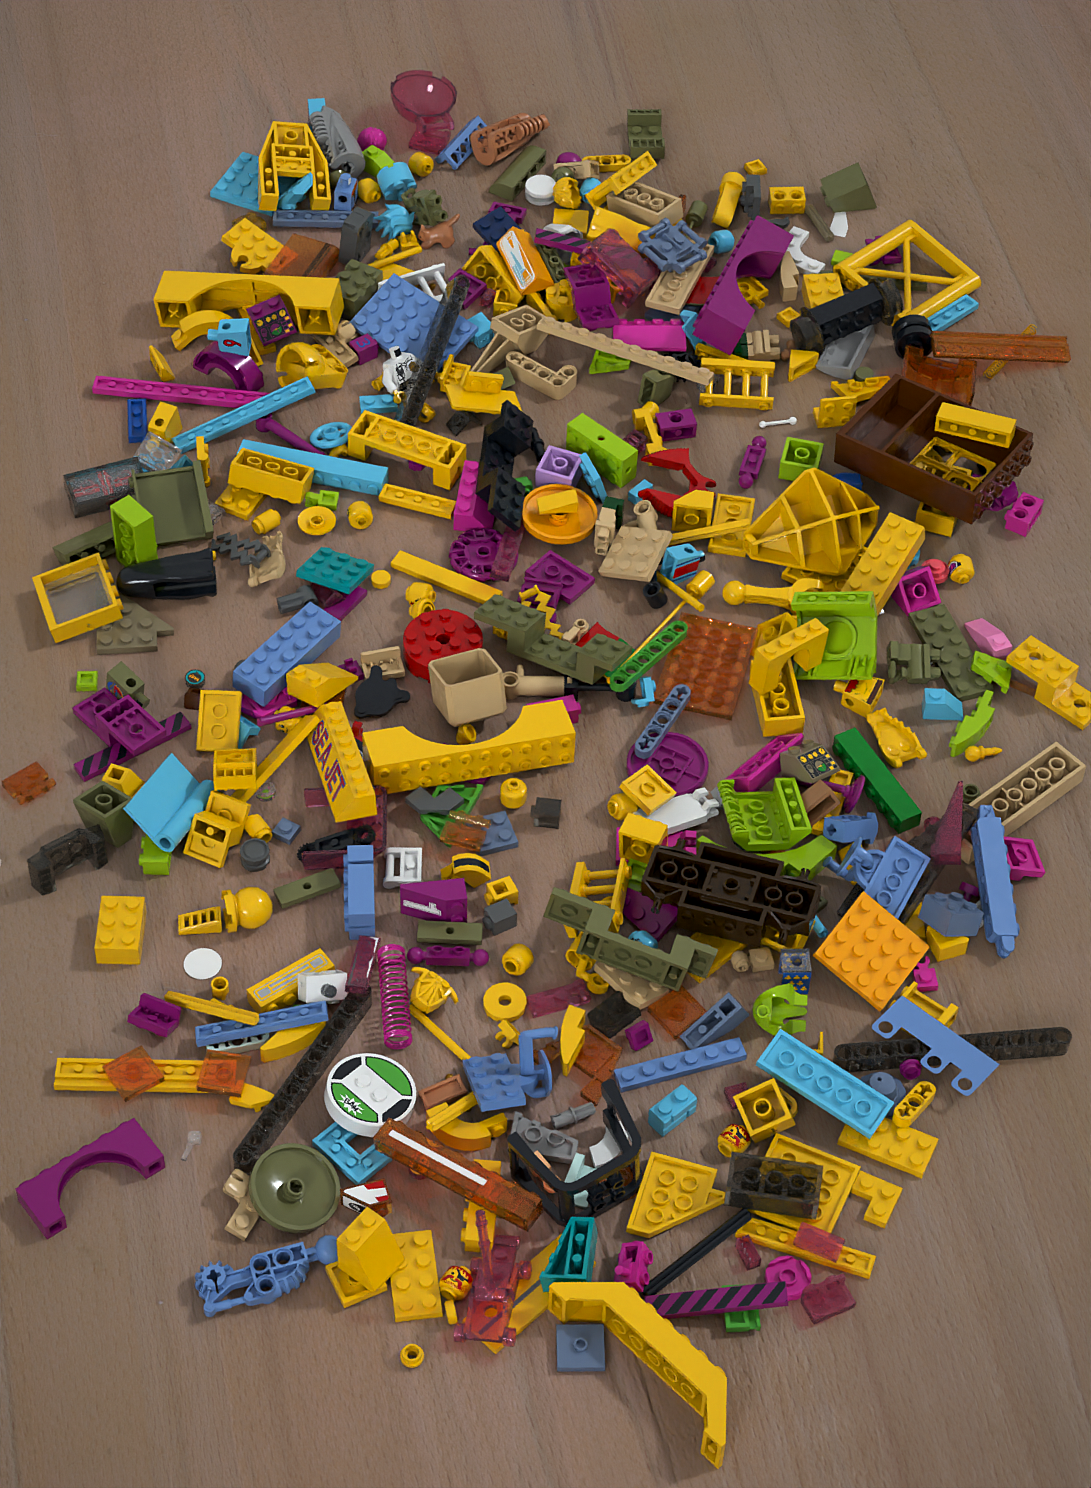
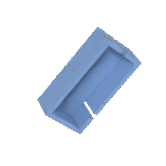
M373 845L347 846V854H343L345 932H349V940H372L373 938L370 937H375Z

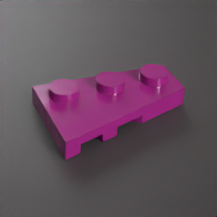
M627 888L623 914L640 930L647 931L659 942L677 921V907L670 904H662L659 914H656V910L655 913H652L651 908L654 901L649 897L642 896V893Z

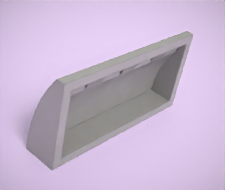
M872 324L861 331L853 332L844 338H839L827 344L816 364V369L836 378L844 380L853 379L856 370L859 368L875 337L874 325Z

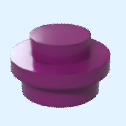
M907 1059L899 1066L901 1075L909 1080L917 1078L922 1069L921 1063L916 1059Z

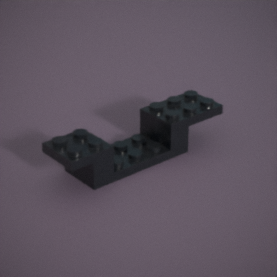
M506 400L502 403L500 417L484 427L475 494L488 503V512L513 531H517L521 527L525 486L512 477L514 457L530 448L534 421L530 416L518 409L516 405Z

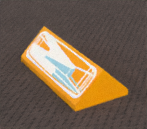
M512 226L500 238L496 246L520 295H527L554 286L555 284L530 233Z

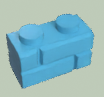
M681 1084L649 1109V1125L664 1137L687 1117L696 1112L697 1097Z

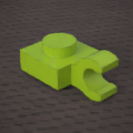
M320 490L319 494L306 492L305 506L313 507L318 505L336 511L339 492Z

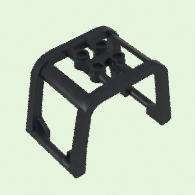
M608 1079L601 1083L602 1096L607 1103V1108L603 1110V1122L617 1143L622 1155L571 1183L560 1181L534 1154L517 1132L507 1137L511 1178L561 1226L566 1227L571 1217L596 1218L639 1191L643 1176L639 1157L641 1152V1136L613 1079ZM616 1113H617V1115H618V1117H619V1119H620V1121H621V1123H622V1125H623V1127H624V1129H625V1131H626V1133H627V1135H628L630 1141L632 1142V1145H631V1146H630L629 1141H628V1139H627V1137H626V1135H625V1133H624V1131H623V1129H622V1126H621V1124H620V1122H619V1120H618V1118H617V1116H616ZM520 1158L558 1193L559 1208L534 1183L527 1167ZM628 1166L633 1179L628 1185L622 1187L625 1180L619 1170ZM586 1190L588 1192L586 1201L590 1207L575 1214L574 1195Z

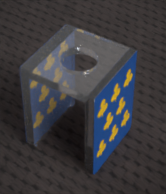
M781 949L778 964V974H782L781 985L793 984L795 991L799 994H808L812 974L809 949Z

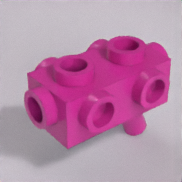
M643 1241L622 1243L621 1251L618 1254V1266H616L614 1282H624L629 1288L633 1287L637 1292H643L644 1285L649 1284L647 1268L648 1265L653 1263L652 1251L649 1250Z

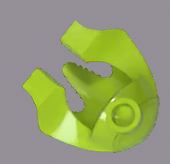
M790 983L775 986L757 997L752 1008L753 1017L762 1029L774 1036L780 1029L791 1036L797 1032H805L806 1020L790 1019L784 1024L783 1019L807 1014V1009L801 1006H807L808 995L799 994L795 991L793 984Z

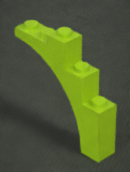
M821 834L811 842L793 850L756 855L784 861L783 875L797 877L800 876L802 868H805V872L806 869H809L808 880L811 881L825 868L823 867V862L827 857L831 856L832 860L835 859L837 845ZM702 835L699 839H697L696 853L698 852L701 842L709 844L711 843L718 846L722 845H719Z

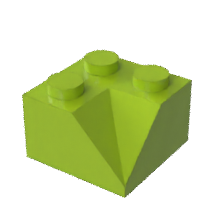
M787 437L780 461L778 478L794 481L804 470L811 468L820 469L824 443Z

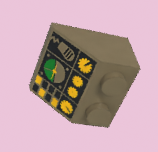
M804 740L800 745L788 747V750L780 753L782 777H795L796 780L813 784L840 771V767L822 744L814 743L813 740Z

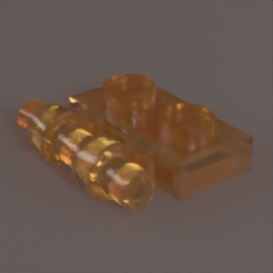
M37 761L1 781L2 787L13 799L16 798L20 805L25 802L30 803L35 800L34 797L41 793L49 792L50 788L56 785L53 778L49 779L48 773Z
M450 810L449 818L456 821L455 823L446 821L440 835V842L480 852L487 836V831L480 829L481 827L490 828L491 820L484 819L480 815H468L465 811L461 810L458 812ZM463 822L473 824V827L465 826Z

